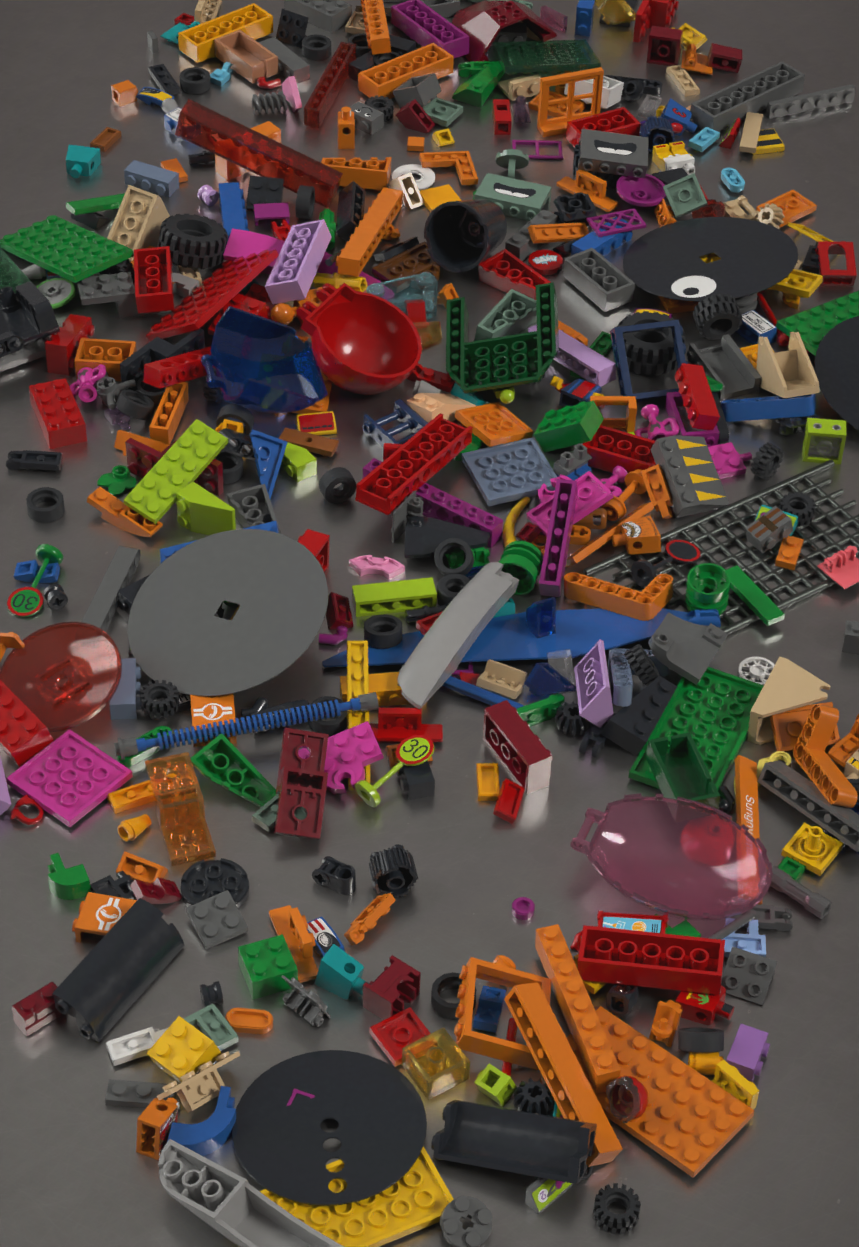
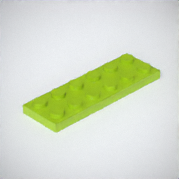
M196 419L123 500L124 504L156 524L176 502V492L196 480L228 444V438Z

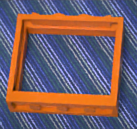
M470 957L467 964L462 965V971L459 975V979H462V984L458 989L457 998L460 999V1003L455 1017L458 1018V1023L454 1029V1034L457 1036L456 1048L539 1070L528 1046L471 1031L475 981L478 978L511 988L515 985L538 982L550 1005L551 979Z

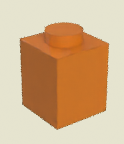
M129 80L111 85L112 100L120 107L137 101L138 89Z

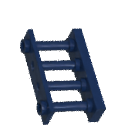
M399 399L394 401L393 413L374 421L367 414L364 415L363 430L383 447L384 443H406L428 423ZM394 420H399L402 423L387 431L381 427ZM407 429L413 433L398 441L392 437Z

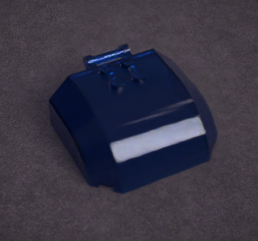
M232 306L227 308L216 324L210 350L211 355L206 354L201 357L202 365L205 366L208 377V386L210 388L220 387L224 401L264 413L281 414L310 407L321 401L328 394L320 368L313 355L311 343L307 340L303 342L296 336L298 332L293 327ZM213 366H215L217 376H215Z

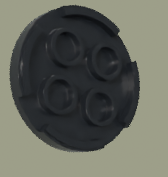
M224 858L210 861L201 860L191 865L185 871L181 878L180 890L182 899L188 907L228 890L237 908H239L248 897L249 880L246 871L239 864Z

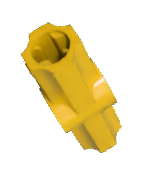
M317 273L313 279L315 288L329 283L338 289L343 283H346L356 291L364 292L367 290V282L364 277L338 273Z

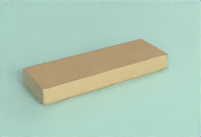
M681 65L667 67V74L685 97L700 94L699 87L686 70L681 68Z

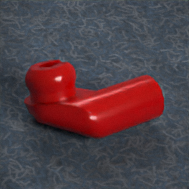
M265 77L257 78V85L260 88L273 89L281 86L279 78L267 82Z

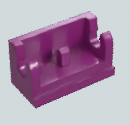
M288 203L254 204L255 226H258V221L263 219H286L289 224Z

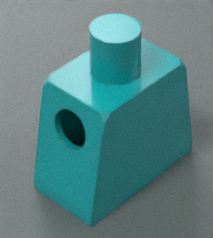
M69 144L66 155L67 173L73 178L91 176L101 164L100 148Z
M333 944L321 959L315 985L345 1000L349 999L354 991L363 996V984L367 982L362 979L364 966Z

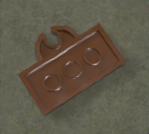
M424 241L373 267L372 274L395 290L408 283L414 286L426 287L431 286V279L435 283L438 282L440 277L439 267L441 266L431 258L427 251V242Z

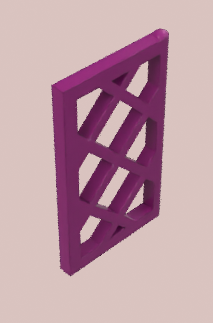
M635 208L586 218V221L598 237L642 229L647 226ZM610 217H618L616 220L610 219ZM621 218H623V219H627V220H630V221H629L628 223H625V222H621L620 220H621ZM595 220H601L600 223H596V222H593V221H595ZM604 222H609V223H612L613 225L610 227V226L603 225V224H604ZM633 222H638V223H640V224H637V225H632ZM617 225L623 226L622 228H615Z

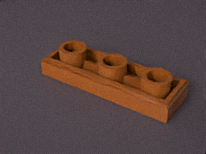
M285 428L279 439L305 448L309 452L326 457H333L339 446V440Z

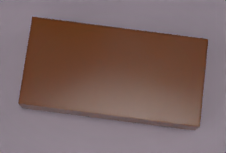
M106 127L90 143V147L100 148V151L105 153L121 137V131Z

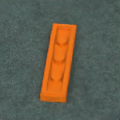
M585 222L530 225L527 228L533 243L567 242L573 239L577 241L589 234Z

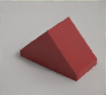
M423 299L404 300L406 315L415 325L416 329L427 330L425 301Z

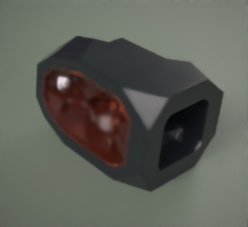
M624 984L612 986L607 993L606 1008L609 1012L620 1017L630 1013L632 1007L638 1001V986Z

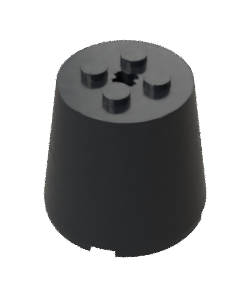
M486 199L443 203L429 214L424 227V239L427 242L428 253L439 266L451 272H464L478 266L501 245L507 233V222L504 213L495 203Z

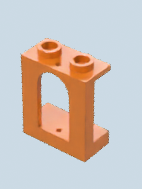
M590 396V401L594 400L596 406L627 405L626 418H604L601 425L616 430L635 432L636 396Z

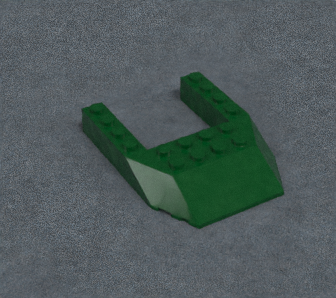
M554 282L536 285L537 331L469 342V313L465 297L447 300L446 372L464 393L540 381L557 355L559 348L558 302Z

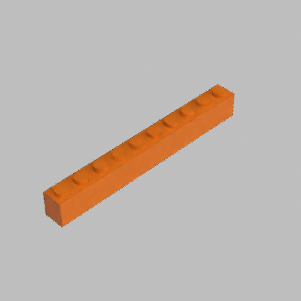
M383 188L377 194L376 200H373L372 206H369L368 212L364 214L363 220H360L354 234H351L350 240L345 244V248H342L340 255L336 257L335 265L338 267V274L359 277L400 211L403 191Z

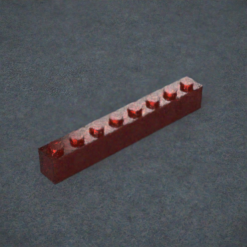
M340 42L304 107L305 126L320 128L349 75V63L356 60V44Z

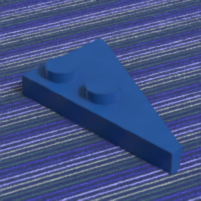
M252 429L250 438L260 485L265 484L271 499L287 441Z

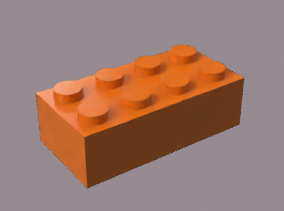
M270 121L215 143V169L227 181L281 158V129Z

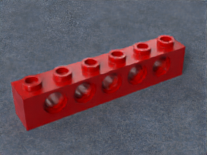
M221 343L144 364V383L160 389L209 375L208 373L212 372V368L216 366L226 370L238 367L240 363V348L227 343Z

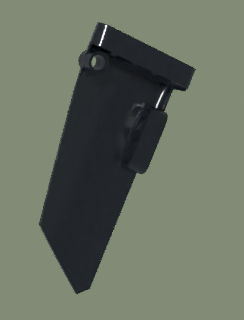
M31 281L16 286V293H14L12 287L0 289V358L19 351L27 344L60 332L49 300Z

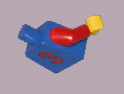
M671 98L666 106H659L656 110L657 118L659 116L670 121L675 135L681 136L684 130L693 134L697 128V125L690 121L691 111Z

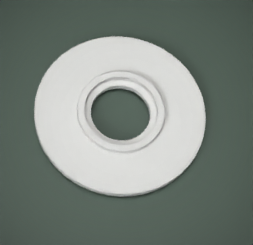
M418 164L400 166L392 173V181L408 173L420 175L421 178L415 180L419 190L426 189L435 182L434 172L430 168H422V165Z

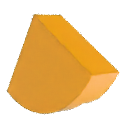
M783 293L785 304L791 308L798 309L801 297Z

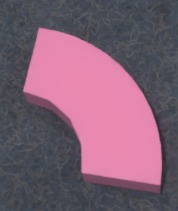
M364 555L349 560V566L360 576L377 574L391 579L405 572L403 564L389 557L377 558L372 557V555Z

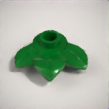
M123 465L115 466L111 473L103 474L97 481V486L108 487L109 493L113 496L123 494L126 488L134 489L137 484L136 479L130 475L128 468Z

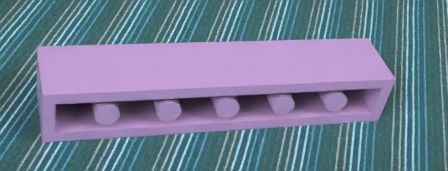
M537 324L528 328V332L537 331ZM559 330V348L554 358L555 361L598 386H603L616 380V363Z

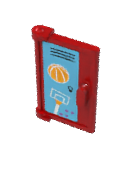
M599 910L597 914L598 927L665 934L669 921L668 915L665 914L663 916L610 913Z

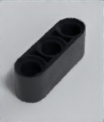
M228 428L219 431L220 434L228 438V444L224 447L227 452L255 461L250 436Z

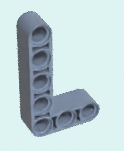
M614 648L609 650L608 660L612 703L616 706H630L633 689L632 675H636L624 655L630 649ZM644 649L655 664L659 675H668L669 668L654 656L652 650Z

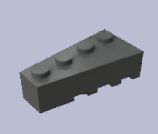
M265 484L226 493L229 505L235 509V518L243 528L277 521Z

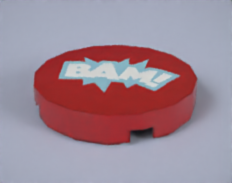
M543 249L529 255L528 266L540 275H553L557 273V270L562 269L563 259L557 252Z

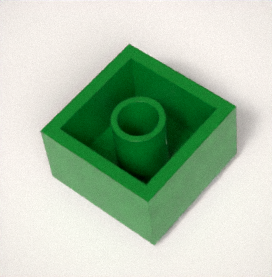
M283 934L238 947V964L253 1000L292 989L282 978L283 975L289 980L292 977L298 980V969Z

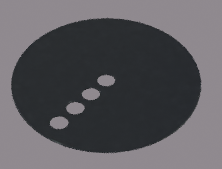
M324 1050L309 1052L284 1060L255 1079L242 1095L236 1107V1121L232 1128V1138L237 1157L244 1169L258 1184L268 1191L285 1199L303 1204L321 1206L354 1203L379 1194L398 1182L410 1170L424 1146L427 1119L424 1104L416 1088L396 1068L366 1054L344 1050ZM294 1088L315 1095L314 1098L310 1099L308 1096L296 1094L291 1105L286 1106ZM326 1119H334L338 1122L339 1127L334 1132H325L321 1129L320 1125ZM334 1138L338 1139L342 1146L336 1152H328L323 1148V1143L328 1139ZM338 1158L344 1162V1168L339 1172H330L326 1169L327 1161ZM333 1179H343L347 1183V1188L343 1192L335 1193L328 1188V1185Z

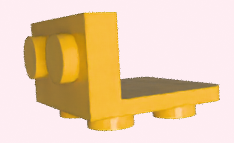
M723 1059L716 1066L715 1077L712 1082L752 1109H755L759 1095L756 1085L748 1081L739 1073L736 1067L728 1064Z

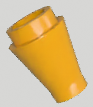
M143 814L135 818L123 820L118 826V834L124 841H133L147 827L151 826V819L147 814Z

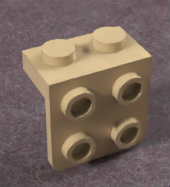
M538 74L529 77L520 76L498 82V87L511 101H517L537 95L540 91L541 77Z

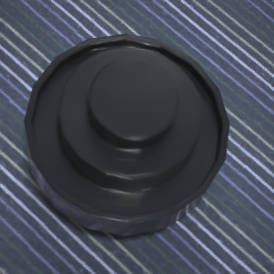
M628 78L624 81L621 96L628 102L638 101L644 93L643 84L636 78Z

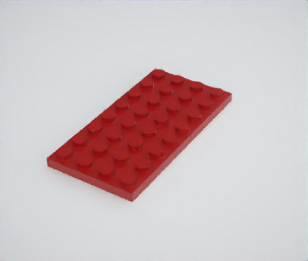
M276 249L271 251L264 250L257 255L252 253L246 258L241 256L234 261H231V259L225 261L222 264V268L212 273L213 276L202 281L203 285L192 290L193 294L182 299L180 305L175 306L170 314L161 318L160 323L150 328L151 331L146 335L148 341L150 342L156 337L163 339L201 328L279 256Z

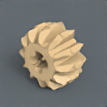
M765 204L764 208L760 207V213H756L758 218L755 221L780 229L779 225L784 224L782 219L785 216L782 213L783 210L777 207V205Z

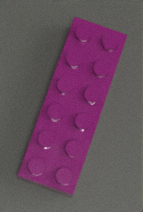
M409 0L391 6V23L422 47L435 43L453 55L454 58L469 54V36L422 1Z

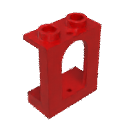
M818 241L815 254H818L820 275L823 276L822 283L819 286H854L857 273L853 242ZM828 254L845 255L847 270H830Z

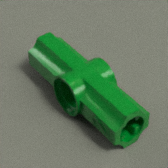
M324 209L320 212L319 220H325L332 236L326 251H331L332 248H335L336 222H334V212L330 209Z

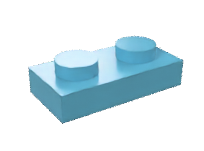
M705 127L688 141V147L703 152L719 139L720 132Z

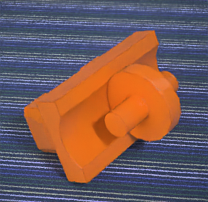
M668 1000L666 1003L663 1001L658 1003L649 1039L661 1041L666 1046L672 1047L682 1014L679 1003Z

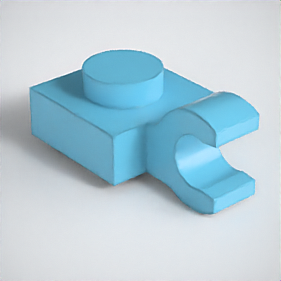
M225 62L222 70L216 69L210 74V83L222 87L231 79L230 75L233 73V70H230L233 63Z

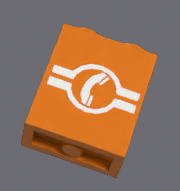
M233 694L221 696L190 695L192 726H194L195 730L197 725L202 729L203 724L208 728V723H211V727H213V722H216L217 726H219L218 722L222 721V725H224V720H227L228 724H230L229 719H233L235 723ZM230 733V737L227 739L232 744H237V736H232V733ZM208 737V741L206 742L204 741V738H202L201 743H199V740L196 739L197 743H193V747L206 746L211 742L210 738Z
M88 892L85 901L82 900L80 903L79 917L73 921L72 932H75L76 942L81 943L85 932L105 936L137 900Z

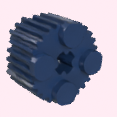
M650 116L646 119L645 124H642L640 136L648 137L649 154L652 153L653 155V146L669 145V143L675 142L672 125L666 118Z

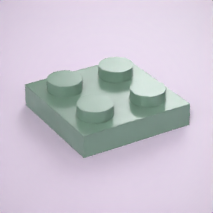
M438 97L423 107L434 123L445 127L449 126L463 113V106Z
M695 173L663 186L676 218L708 205Z

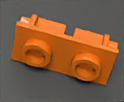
M662 199L661 203L655 208V214L660 227L676 222L675 218H673L671 206L666 204L665 199Z

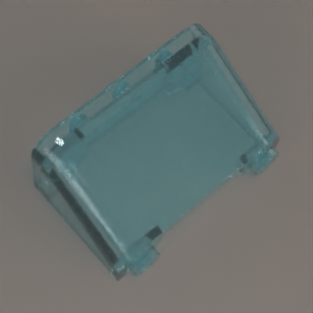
M429 272L373 283L366 289L365 293L386 299L403 312H406L404 300L423 299L425 301L427 317L437 316L438 281Z

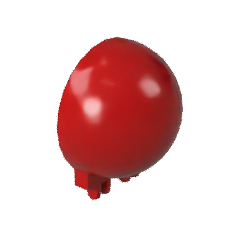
M326 283L322 286V289L320 288L316 291L317 298L323 303L317 307L313 303L306 301L302 304L303 307L296 310L297 316L304 321L301 329L311 336L312 352L318 367L333 384L343 390L361 395H374L389 391L405 381L420 360L422 352L421 338L415 325L403 311L386 299L373 294L355 291L346 283H343L338 289Z

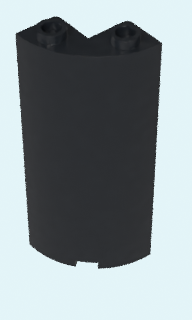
M141 898L133 904L52 993L56 1009L62 1014L75 1017L79 1033L86 1039L91 1038L100 1042L185 946L174 924L170 923L168 925L162 918L163 913Z
M453 1100L447 1103L443 1109L444 1129L436 1132L433 1136L431 1148L434 1150L433 1158L578 1184L587 1170L586 1159L588 1156H591L597 1124Z

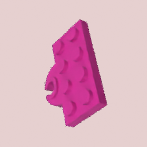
M590 471L575 480L577 481L578 495L572 525L613 498V493ZM560 474V477L552 478L550 482L552 487H556L557 479H571ZM543 483L541 488L538 489L540 504L527 512L526 515L534 525L540 527L541 532L547 537L555 490L549 491Z
M368 721L328 737L324 772L328 773L326 789L334 795L336 793H346L345 786L341 783L345 778H351L350 783L355 790V784L360 780H365L364 766L384 758ZM306 748L298 750V755L302 759H307L309 751Z

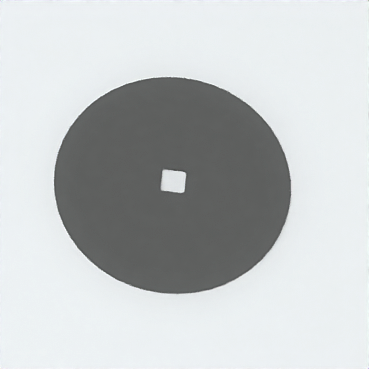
M237 529L209 535L176 551L165 559L143 583L134 599L128 619V641L131 652L140 668L152 680H159V683H162V680H166V684L170 681L173 686L177 687L179 693L195 696H221L256 687L290 667L312 644L323 624L327 611V580L315 556L304 545L286 535L260 529ZM223 601L240 605L232 620L215 617Z

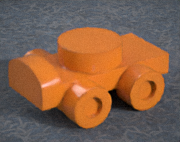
M391 224L382 239L391 240L392 238L400 237V232L398 229H394V226Z

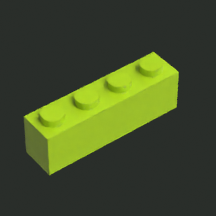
M433 577L353 585L352 603L356 617L405 612V610L419 609L425 605H428V607L436 606L437 592Z

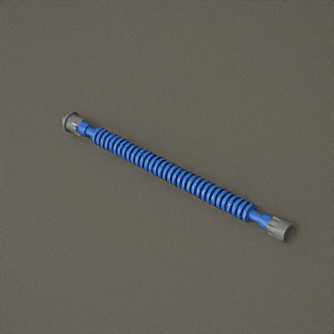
M376 692L358 695V698H353L343 703H338L336 699L334 704L330 700L328 701L329 705L325 701L323 706L321 702L317 703L318 707H316L315 703L312 704V708L310 704L306 705L307 709H305V706H301V711L298 706L296 711H294V708H290V713L288 709H285V714L283 710H279V715L277 711H274V716H272V712H268V717L266 713H263V718H261V714H257V719L255 715L251 716L252 720H250L249 716H246V721L244 717H240L241 722H239L238 718H235V723L233 719H229L230 724H228L227 720H224V725H222V721L218 722L219 726H217L216 722H213V727H211V723L207 724L208 728L203 724L202 729H200L199 725L196 726V730L192 726L191 731L187 727L185 732H183V728L179 729L180 733L176 729L173 735L172 731H168V736L165 731L162 737L160 733H157V738L145 740V738L136 739L133 737L121 740V738H118V743H114L116 756H121V760H123L127 756L138 755V752L147 751V748L159 746L160 750H163V745H165V748L169 749L168 744L171 745V748H174V743H176L177 747H180V742H182V746L186 745L185 741H187L188 745H191V740L196 744V739L201 743L202 738L206 742L208 737L212 741L214 740L213 736L216 738L221 733L223 735L226 733L228 738L230 733H232V736H236V731L238 735H241V730L243 734H247V729L249 733H252V728H254V732H258V727L260 731H263V726H265V730H269V725L271 729H274V724H276V728H280V723L282 727L286 726L285 722H287V726H291V721L293 725L297 724L296 720H298V724H302V719L304 723L308 722L307 718L312 722L313 717L315 721H318V716H320L321 720L324 719V715L326 719L330 718L329 714L331 718L335 717V713L339 717L341 716L340 712L352 710V712L379 709Z

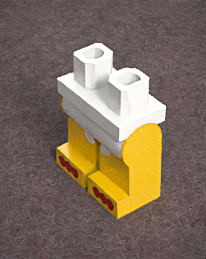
M683 141L669 143V145L653 146L652 161L661 172L683 168L688 175L695 173V158L688 154Z

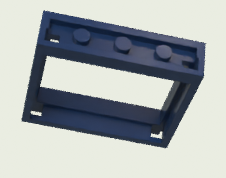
M679 320L614 327L610 331L621 396H636V402L666 399L668 392H679V388L633 394L623 338L625 333L671 328L679 370L682 363L689 364L685 360L686 345L682 342L683 328L679 324Z

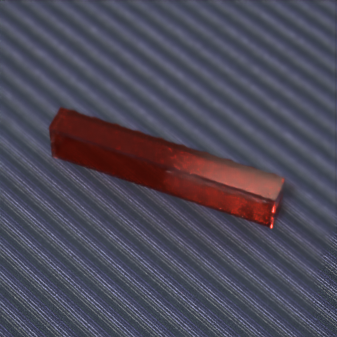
M188 99L180 111L175 135L261 177L284 179V188L294 193L298 192L300 185L312 186L315 188V203L323 207L329 208L336 197L343 173L190 99Z

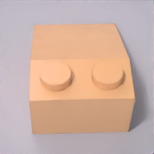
M418 393L407 400V405L427 423L440 413L443 414V419L452 422L456 420L454 417L456 410L476 406L452 394Z

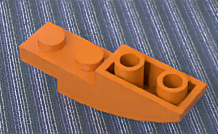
M102 487L97 488L87 497V503L102 512V519L131 534L151 537L163 527V523L160 521L156 524L152 523Z

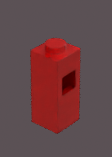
M493 99L494 135H511L509 99Z

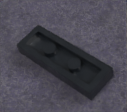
M164 64L148 67L149 74L160 90L172 96L180 94L179 85Z

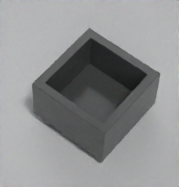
M435 73L411 77L393 90V94L399 109H401L414 99H416L421 107H424L428 104V101L437 98V94L442 90Z

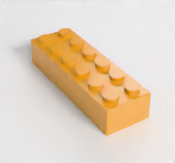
M255 3L179 32V50L195 62H203L206 59L215 57L214 39L237 30L243 31L254 40L273 33V16Z

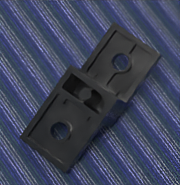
M199 328L191 332L175 345L159 337L154 338L120 363L121 383L133 379L137 383L144 376V364L205 348L204 330ZM136 387L128 388L125 390L136 391Z

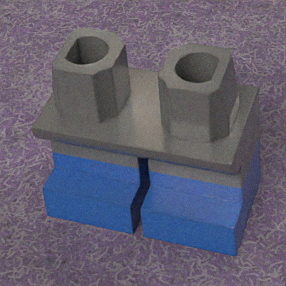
M579 443L574 446V451L571 453L564 452L561 454L560 459L554 462L553 471L557 477H560L561 474L575 481L588 471H592V468L588 466V461L592 459V456L587 454V447Z

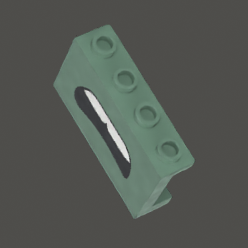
M487 173L474 194V199L492 201L502 210L505 216L530 221L541 212L545 204L549 205L552 187Z

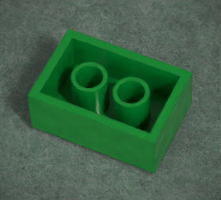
M594 400L589 402L583 401L574 406L568 405L559 410L548 411L533 435L545 453L591 441L604 418Z

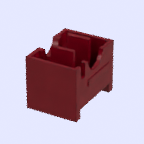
M393 955L389 958L391 965L389 967L386 966L374 982L371 981L369 984L365 982L363 984V1007L382 1020L399 1013V1011H403L404 1003L411 1004L420 995L421 972Z

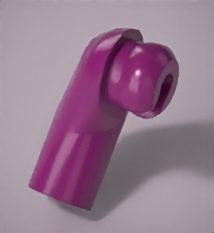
M338 626L336 629L337 633L333 635L320 633L319 643L339 644L348 637L347 627Z

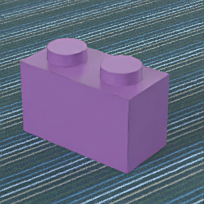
M740 1024L726 1062L736 1067L739 1073L748 1081L752 1082L754 1076H759L761 1073L763 1062L760 1060L762 1057H767L770 1044L767 1043L768 1033Z

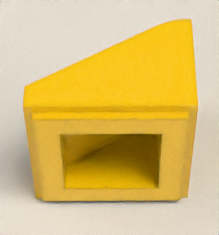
M449 128L436 131L432 135V139L439 147L455 143Z

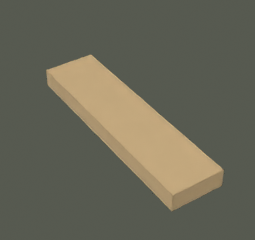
M747 112L739 146L740 152H756L763 114Z

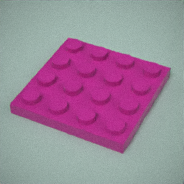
M69 729L8 776L6 780L7 784L22 795L27 794L29 798L34 799L45 811L68 827H71L104 801L108 793L116 791L130 780L133 775L130 769Z

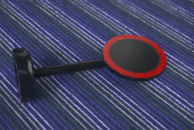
M684 540L669 541L665 547V552L669 557L655 565L646 560H638L631 567L632 578L639 586L645 588L656 577L655 570L675 560L680 563L691 564L698 561L700 558L699 548Z

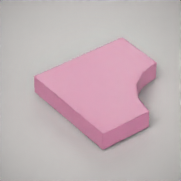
M290 76L281 86L292 111L298 112L302 108L296 79L294 76Z

